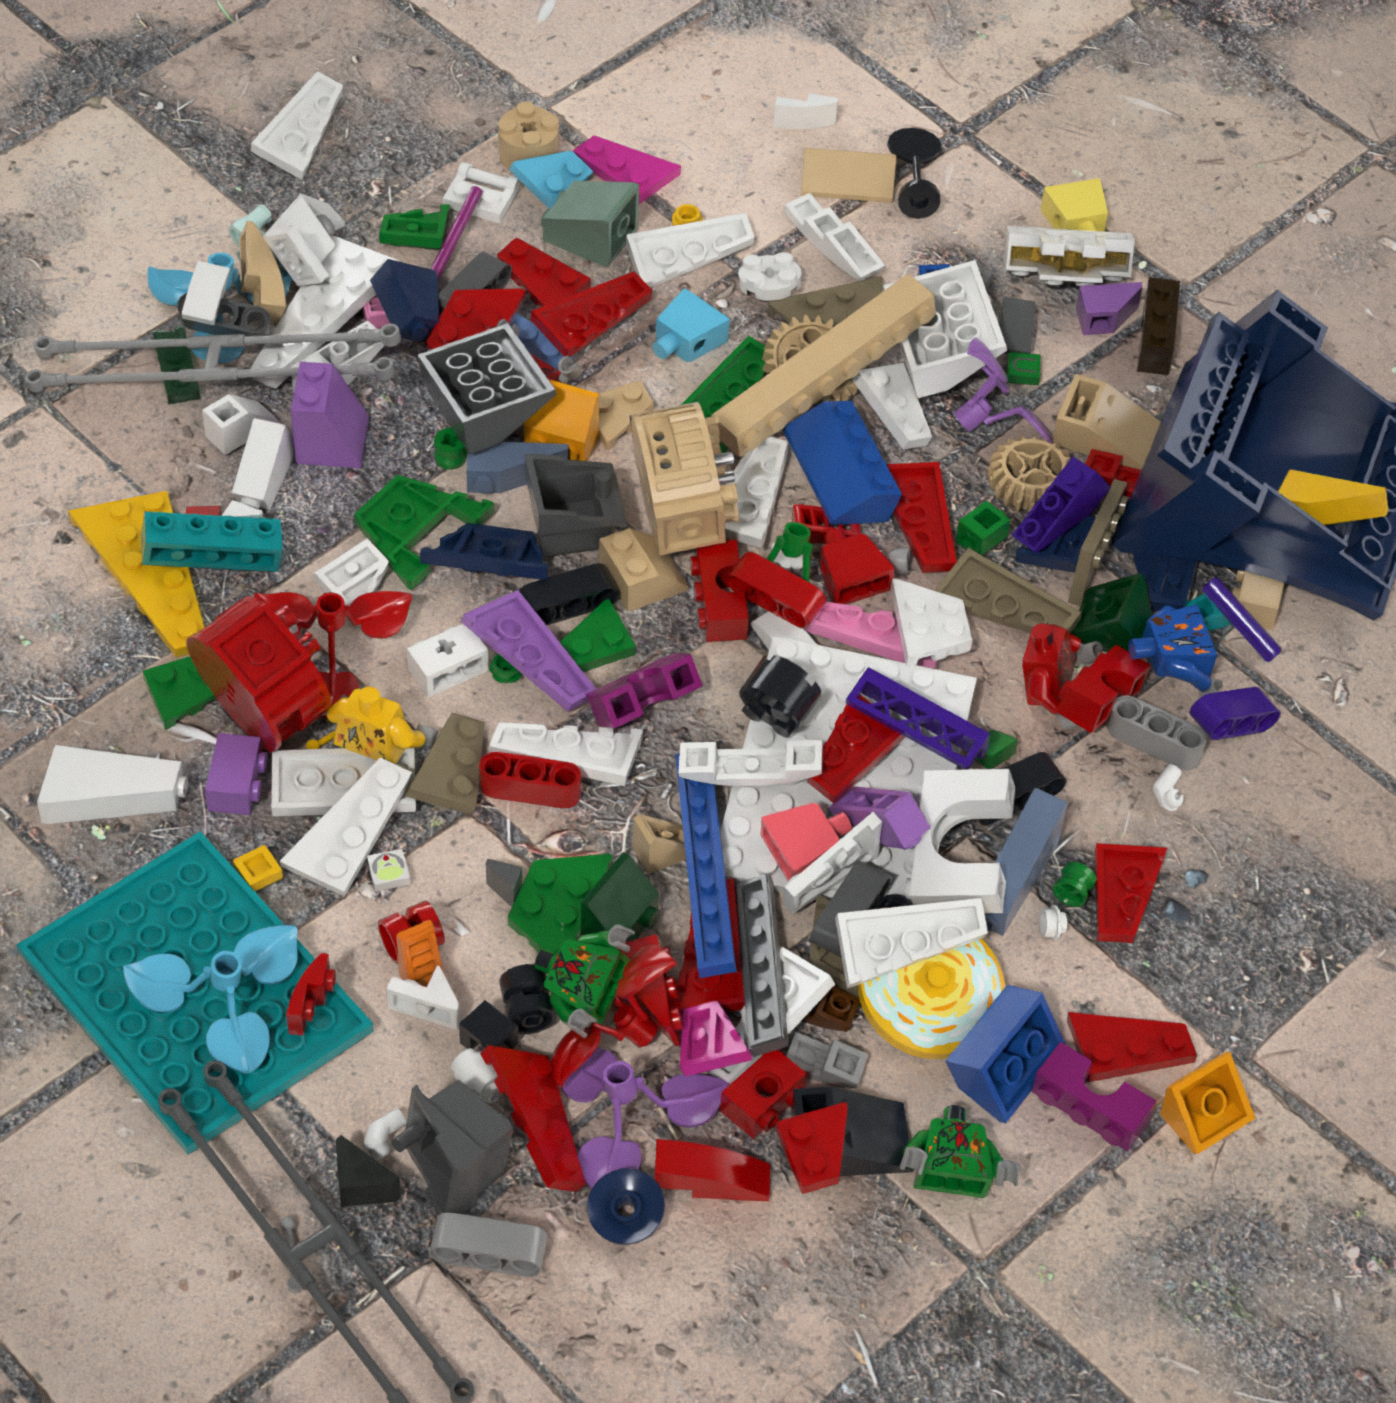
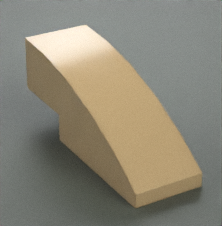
M246 221L239 238L240 292L253 293V305L264 308L270 316L271 323H279L286 308L285 290L281 273L275 257L261 232L253 222Z

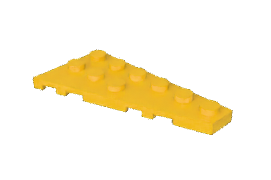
M162 491L68 510L69 520L80 529L89 546H93L97 551L102 563L126 594H130L142 615H146L154 625L156 633L175 657L190 655L186 644L187 638L194 633L200 632L205 627L188 567L142 565L141 529L144 511L173 513L168 492Z

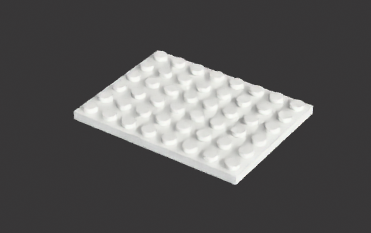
M773 636L767 660H771L773 655H777L797 664L808 673L805 680L811 686L816 681L821 689L822 696L799 730L793 732L789 738L780 736L773 730L772 726L762 720L756 722L750 719L743 749L786 748L787 740L822 739L824 745L835 727L839 714H842L846 706V698L868 667L968 721L977 678L918 665L907 668L906 663ZM861 693V695L869 702L876 703L875 700ZM889 709L892 718L898 721L907 719ZM920 726L923 735L929 738L938 736ZM905 737L852 787L910 792L917 803L918 784H923L924 770H956L957 765ZM950 742L952 751L960 755L961 748ZM808 779L769 786H732L720 830L726 879L733 878L734 884L769 873L773 880L774 892L784 894L788 881L760 836L761 817L816 803L828 819L835 816L828 808L833 803L808 784ZM880 843L878 858L867 864L891 876L890 885L884 896L898 894L906 897V879L912 877L913 869L909 863L910 848L904 850L886 847ZM842 882L822 894V896L831 900Z

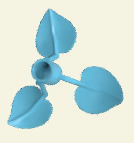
M226 253L210 255L208 263L230 268L225 291L229 290L234 281L238 293L246 294L247 299L253 302V293L240 292V277H238V269L234 268L233 257ZM149 266L148 286L157 300L164 304L178 306L180 297L188 292L193 272L161 270ZM280 271L286 298L293 279L287 271ZM223 314L217 317V320L221 323L223 322ZM198 331V332H196L195 334H193L192 336H201V335L204 336V335H212V334H208V333H204V332H199V331ZM244 347L221 348L218 363H228L236 360L243 353ZM191 348V351L197 357L206 360L208 348Z
M280 925L259 929L247 934L237 943L234 952L221 951L217 953L211 961V967H204L203 973L189 985L188 983L191 979L189 966L182 958L173 954H156L136 963L124 965V978L132 995L144 1007L155 1012H171L182 1006L184 992L194 991L209 977L214 988L227 993L230 1019H219L210 1026L206 1034L208 1052L214 1060L223 1062L228 1068L244 1074L252 1073L263 1063L267 1055L270 1039L269 1030L265 1021L256 1013L248 1012L237 1017L234 989L240 983L241 973L247 976L252 972L253 977L263 984H277L289 978L294 972L297 963L298 930L293 925Z

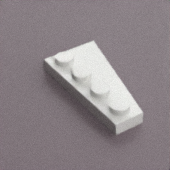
M317 71L251 143V152L303 180L341 97L343 85Z
M746 213L626 235V245L635 272L650 288L752 246L754 243V235Z
M769 436L756 449L747 452L733 471L735 482L732 483H735L738 495V503L736 504L739 521L725 523V538L763 548L788 455L787 441Z
M499 722L489 745V753L502 752L575 764L580 769L581 777L625 786L642 742L643 729H631L630 734L613 733L612 728L599 727L598 732L578 731V726H563V728L558 730H547L543 724Z
M380 757L280 860V866L345 897L412 779V772Z
M981 898L837 913L835 917L847 989L985 938L988 934Z
M781 947L780 960L787 1033L789 1034L835 983L829 974L786 948ZM744 1005L740 1012L742 1019L735 1029L749 1049ZM752 1055L751 1061L708 1072L711 1076L720 1078L730 1085L762 1055L756 1057Z

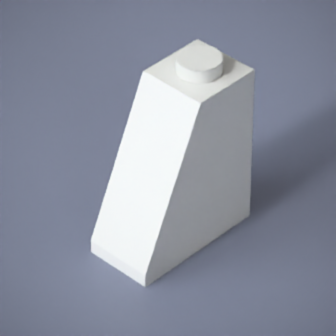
M256 418L253 419L232 489V494L238 502L256 509L260 507L271 509L295 456L294 440L286 425Z

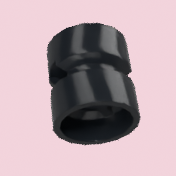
M535 964L515 966L504 972L499 979L502 999L506 1004V1016L518 1026V1034L529 1035L539 1033L553 1025L556 1020L555 1010L550 1003V991L544 987L547 975L535 969Z

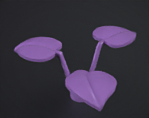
M977 337L971 340L967 354L980 359L986 364L982 369L988 374L989 378L971 399L954 411L958 421L968 432H971L982 422L988 426L994 421L1019 414L1028 420L1042 437L1047 439L1048 443L1053 444V437L1048 428L1028 408L1024 409L1022 406L990 416L989 412L993 408L985 397L996 385L1004 394H1007L1009 392V387L1006 383L1008 378L988 347Z
M597 1047L593 1054L567 1078L563 1088H561L567 1097L583 1103L596 1099L602 1090L607 1092L609 1099L613 1103L614 1140L605 1136L593 1138L583 1145L578 1154L586 1184L592 1190L595 1183L611 1171L625 1168L640 1170L642 1154L639 1145L632 1141H621V1105L630 1103L635 1098L638 1089L659 1108H667L668 1118L672 1123L682 1127L693 1128L704 1125L715 1116L721 1106V1093L729 1086L728 1083L720 1078L709 1075H678L670 1078L663 1084L661 1093L664 1100H662L644 1084L643 1078H635L630 1064L618 1061L610 1051Z

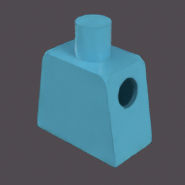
M685 288L658 316L656 320L657 341L652 344L653 351L661 359H665L674 353L684 361L692 362L728 342L730 319Z

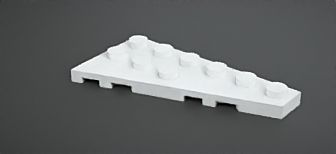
M332 235L331 239L335 243V247L321 262L329 275L322 283L303 285L299 288L271 335L336 333L376 295L370 279L387 259L399 260ZM325 342L265 344L250 369L291 368L292 365L314 353ZM289 376L253 377V380L276 389Z

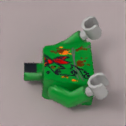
M614 925L608 931L581 935L577 940L566 939L563 941L558 954L543 948L536 957L535 969L548 974L544 987L551 992V1005L561 1021L583 1038L587 1037L584 1029L588 1023L593 1022L602 1025L616 995L618 982L623 978V969L630 960L617 949L629 952L631 947L626 945L625 941L629 935H634L635 931L622 925Z
M958 1105L945 1107L943 1119H931L927 1130H919L903 1149V1158L899 1167L901 1170H905V1167L916 1170L913 1183L914 1189L979 1198L986 1197L994 1178L996 1186H1002L1003 1181H1009L1014 1186H1018L1021 1169L1018 1163L1003 1159L992 1140L987 1139L984 1126L966 1122V1110Z

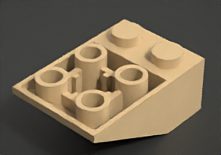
M1075 374L1056 419L1053 442H1059L1062 448L1089 455L1091 449L1123 456L1124 466L1142 470L1161 421L1108 383Z

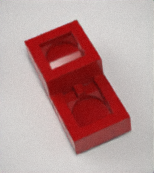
M1091 449L1085 465L1096 471L1110 487L1114 479L1127 482L1124 496L1129 497L1130 500L1141 469L1124 466L1123 456Z

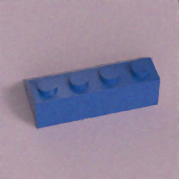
M824 401L785 425L783 432L831 525L889 522L902 493L853 401Z

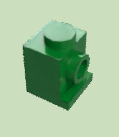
M985 501L959 520L956 543L965 550L970 548L984 556L987 551L1008 537L1011 519L1002 510Z

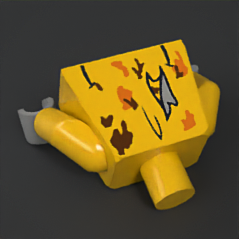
M371 686L355 689L350 697L342 695L340 700L327 711L328 720L334 724L337 723L334 745L376 761L381 757L393 764H397L405 749L422 746L432 748L438 730L419 724L416 730H412L404 718L402 707L397 702L381 697L378 689Z

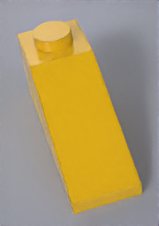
M1290 469L1278 491L1323 525L1384 517L1388 513L1387 493L1384 487Z

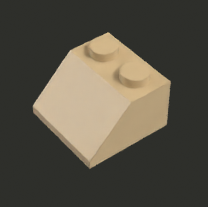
M628 528L599 539V563L607 566L620 592L619 599L627 612L689 590L688 584L670 555H659L653 536Z

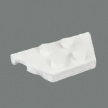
M892 579L890 590L907 668L917 665L918 659L931 656L933 661H937L949 655H959L970 651L972 637L963 600L906 581Z

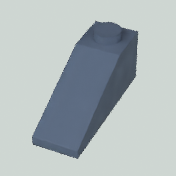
M501 442L488 447L486 450L477 451L472 454L468 453L466 470L467 492L483 494L503 493L527 485L525 478V454L563 456L564 460H568V444Z

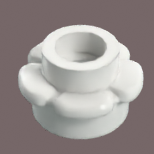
M1052 905L1051 909L1041 910L1039 916L1041 936L1057 941L1061 934L1066 933V913L1060 912L1057 905Z

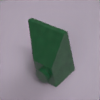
M1138 573L1089 587L1079 608L1081 620L1071 631V634L1080 638L1082 644L1094 641L1100 642L1104 652H1108L1115 645L1129 651L1130 639L1142 638L1146 622L1151 617L1145 577Z

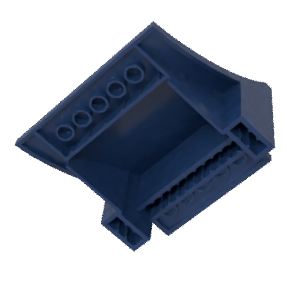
M1279 290L1273 292L1236 323L1221 312H1218L1210 320L1198 353L1188 360L1182 368L1151 445L1150 452L1142 467L1111 545L1124 553L1138 552L1191 559L1271 578L1325 597L1374 621L1383 615L1396 576V404L1386 400L1323 353L1320 348L1328 327ZM1290 469L1386 488L1388 513L1384 517L1323 525L1278 491Z

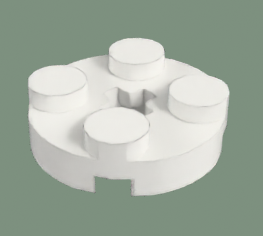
M786 252L766 256L748 255L743 259V265L738 272L739 288L746 295L747 290L755 293V299L774 301L791 296L792 289L796 287L798 290L801 287V268L793 261V256Z

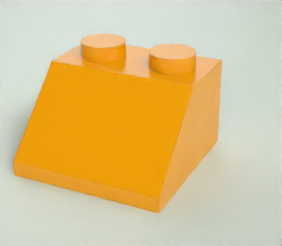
M549 380L555 388L556 396L524 422V442L568 444V460L587 461L599 438V393Z

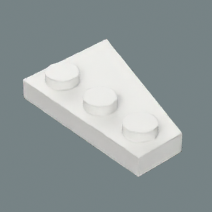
M904 363L860 370L852 378V381L901 448L905 450L927 446L932 438V434Z
M874 812L855 826L802 873L796 874L787 882L784 890V905L792 914L842 882L856 861L859 860L869 864L878 858L882 821Z

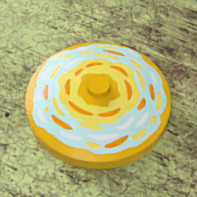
M982 939L859 984L858 994L868 1021L876 1032L892 1046L920 1058L947 1059L1003 991L1005 981L996 956L990 947Z

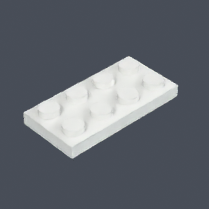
M345 748L276 750L272 752V817L325 815L376 760ZM415 748L405 749L396 764L411 771L412 779L393 812H416V799L404 796L415 778Z

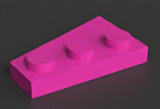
M595 135L573 150L593 173L607 182H635L639 184V204L681 175V165Z

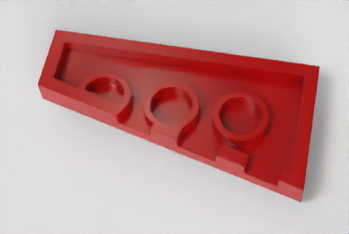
M733 878L726 879L737 972L700 978L697 968L691 912L688 940L685 942L684 961L677 982L679 998L674 1000L675 1008L678 1007L680 1009L682 1018L683 1009L713 1001H718L725 1012L742 1010L745 1005L736 893Z
M488 1045L480 1054L485 1064H492L498 1075L494 1082L500 1094H507L514 1108L510 1115L516 1127H520L530 1140L526 1147L546 1187L578 1192L586 1185L558 1086L552 1075L549 1056Z

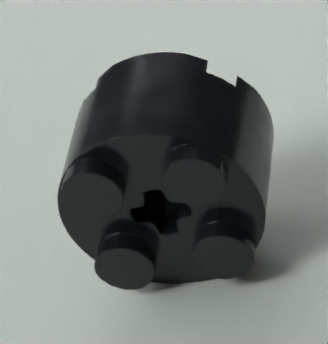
M765 655L739 690V695L745 704L742 711L748 718L756 722L762 720L772 726L777 734L789 738L793 732L799 730L821 698L822 692L816 681L811 686L805 680L808 673L797 664L777 655H773L771 660H767V655Z

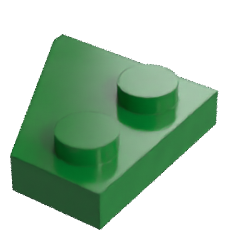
M610 599L604 600L560 641V644L583 672L636 654V646Z

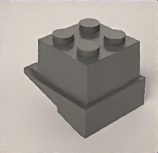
M525 454V478L543 556L599 549V539L610 535L611 526L627 527V520L612 463L564 460L563 456Z
M457 1080L429 1099L421 1092L418 1085H415L411 1090L406 1128L393 1138L391 1143L398 1152L407 1149L428 1184L426 1193L439 1215L441 1213L465 1214L475 1206L477 1196L505 1173L513 1126L503 1114L497 1113L485 1103L477 1091L469 1089L460 1080Z

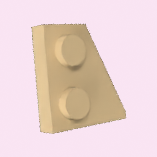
M640 380L599 393V439L606 451L615 446V440L622 433L628 434L631 432L629 415L653 411L654 402Z

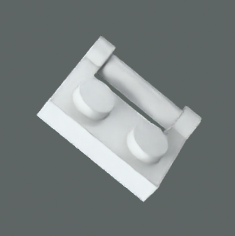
M461 162L456 177L443 197V204H449L451 210L459 212L471 187L477 186L483 193L472 216L500 224L520 189L521 181L512 175L507 178L473 168L470 163ZM469 179H470V180L477 181V182H480V183H483V184H487V185H490V186H494V187H497V188L504 189V191H503V192L497 191V190H494V189H490V188H487V187H483V186H480V185H477V184L470 183V182H468V181H469Z

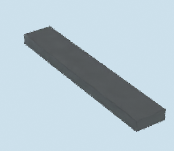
M769 873L735 884L748 1047L753 1057L789 1046L774 887Z

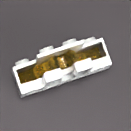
M1007 226L1004 265L1006 270H1011V274L1026 276L1029 275V272H1037L1039 280H1044V283L1050 285H1061L1063 281H1074L1078 286L1094 285V283H1103L1102 276L1106 280L1121 281L1123 277H1131L1135 240L1132 233Z

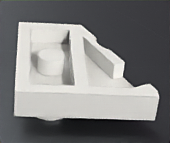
M367 538L316 571L314 580L326 593L333 592L342 596L345 605L350 607V604L358 596L376 592L388 569L389 561Z

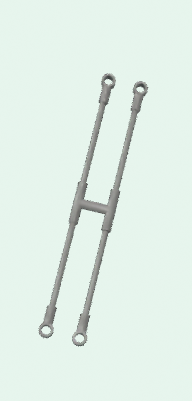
M386 324L381 329L358 330V332L268 336H245L244 334L188 336L185 339L102 342L52 341L50 337L43 336L34 342L35 351L41 359H48L54 354L76 353L78 350L187 347L188 349L208 348L204 368L180 369L179 372L97 375L44 374L43 371L34 369L25 375V381L30 391L40 392L46 387L68 386L73 383L160 380L203 382L231 381L248 377L297 376L299 367L238 370L237 367L217 368L221 348L245 347L246 344L356 340L359 343L382 342L385 346L392 347L400 343L401 335L397 325ZM381 357L375 362L352 363L351 366H335L340 374H352V376L369 375L377 376L380 380H389L395 375L393 361L388 357Z

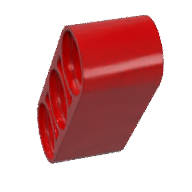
M746 552L725 578L727 585L734 592H745L747 600L799 628H806L827 601L826 596L818 587L754 552Z
M502 752L487 753L479 762L480 790L487 797L556 808H571L580 801L581 771L573 763Z

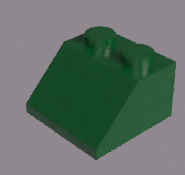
M623 852L581 901V935L608 931L614 925L619 924L635 931L634 935L627 937L625 942L639 939L646 928L651 929L656 924L660 916V910H658L659 893L628 854Z

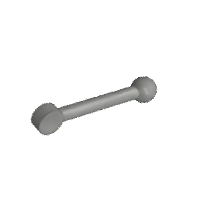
M287 1216L281 1220L280 1226L285 1231L286 1242L293 1248L295 1246L293 1229L296 1226V1222L292 1217ZM290 1273L291 1278L287 1282L288 1289L291 1293H300L303 1288Z

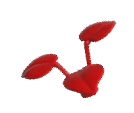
M399 591L366 593L354 599L350 607L345 605L342 596L333 592L321 595L315 606H312L307 597L293 592L254 594V598L262 604L267 603L274 612L278 611L283 605L290 608V611L281 616L280 619L282 620L291 612L295 614L298 620V624H296L298 631L293 635L296 638L300 636L302 628L310 629L316 619L319 626L328 632L329 673L319 672L330 693L332 705L340 700L342 695L350 697L355 689H360L359 682L353 673L346 671L336 673L335 632L344 626L345 616L352 625L361 624L362 632L368 637L378 639L389 638L396 635L405 625L412 602L411 593ZM327 713L321 716L324 719H328Z
M650 944L645 946L625 965L623 978L618 982L617 995L613 999V1002L619 1007L613 1017L616 1029L592 1023L588 1028L585 1027L584 1033L587 1034L586 1038L570 1030L559 1041L553 1052L551 1066L553 1078L561 1088H563L567 1078L596 1050L600 1043V1032L612 1035L619 1041L626 1037L638 1048L646 1046L654 1038L658 1026L641 1009L633 995L678 965L659 945ZM620 998H627L631 1006L625 1004Z

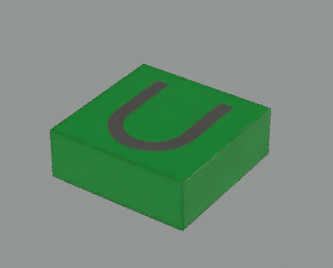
M1009 352L1007 383L1039 385L1041 355Z

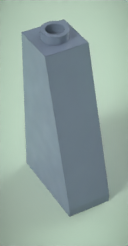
M1035 788L995 861V863H1000L1006 880L1003 913H984L987 931H993L1004 936L1059 845L1068 802Z

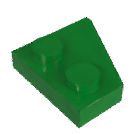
M440 205V212L423 214L421 208L410 210L406 213L384 215L379 231V243L392 246L404 245L422 247L424 249H441L449 220L450 205Z

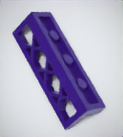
M869 667L846 698L847 705L965 770H969L977 757L982 760L989 749L990 733ZM862 693L875 700L876 703L867 704L858 698ZM889 709L907 719L898 721L892 718ZM920 726L938 736L929 738L923 735ZM950 742L969 752L967 756L963 757L952 751Z

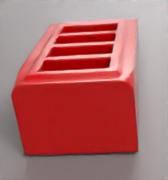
M796 504L792 507V522L801 523L810 529L811 534L808 542L811 544L826 543L824 537L833 529H841L846 538L861 534L860 524H850L851 530L844 529L843 524L837 525V528H832L822 507Z

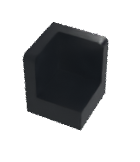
M484 1000L459 1023L460 1044L466 1049H474L479 1044L486 1048L488 1045L500 1047L504 1043L513 1049L518 1045V1026Z

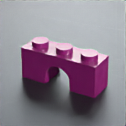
M674 652L587 693L586 697L597 725L614 729L644 715L642 711L644 707L662 700H675L702 687L703 684L691 654Z
M1060 1042L1036 1072L1032 1092L1043 1103L1057 1107L1068 1114L1075 1123L1089 1127L1100 1134L1109 1144L1119 1146L1128 1152L1152 1120L1157 1101L1125 1081L1113 1094L1098 1095L1093 1093L1085 1085L1088 1081L1092 1061Z

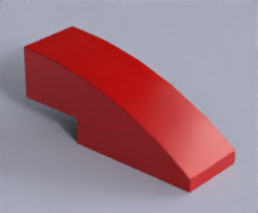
M657 1139L654 1180L661 1189L692 1190V1198L769 1202L770 1164L745 1154L710 1145Z

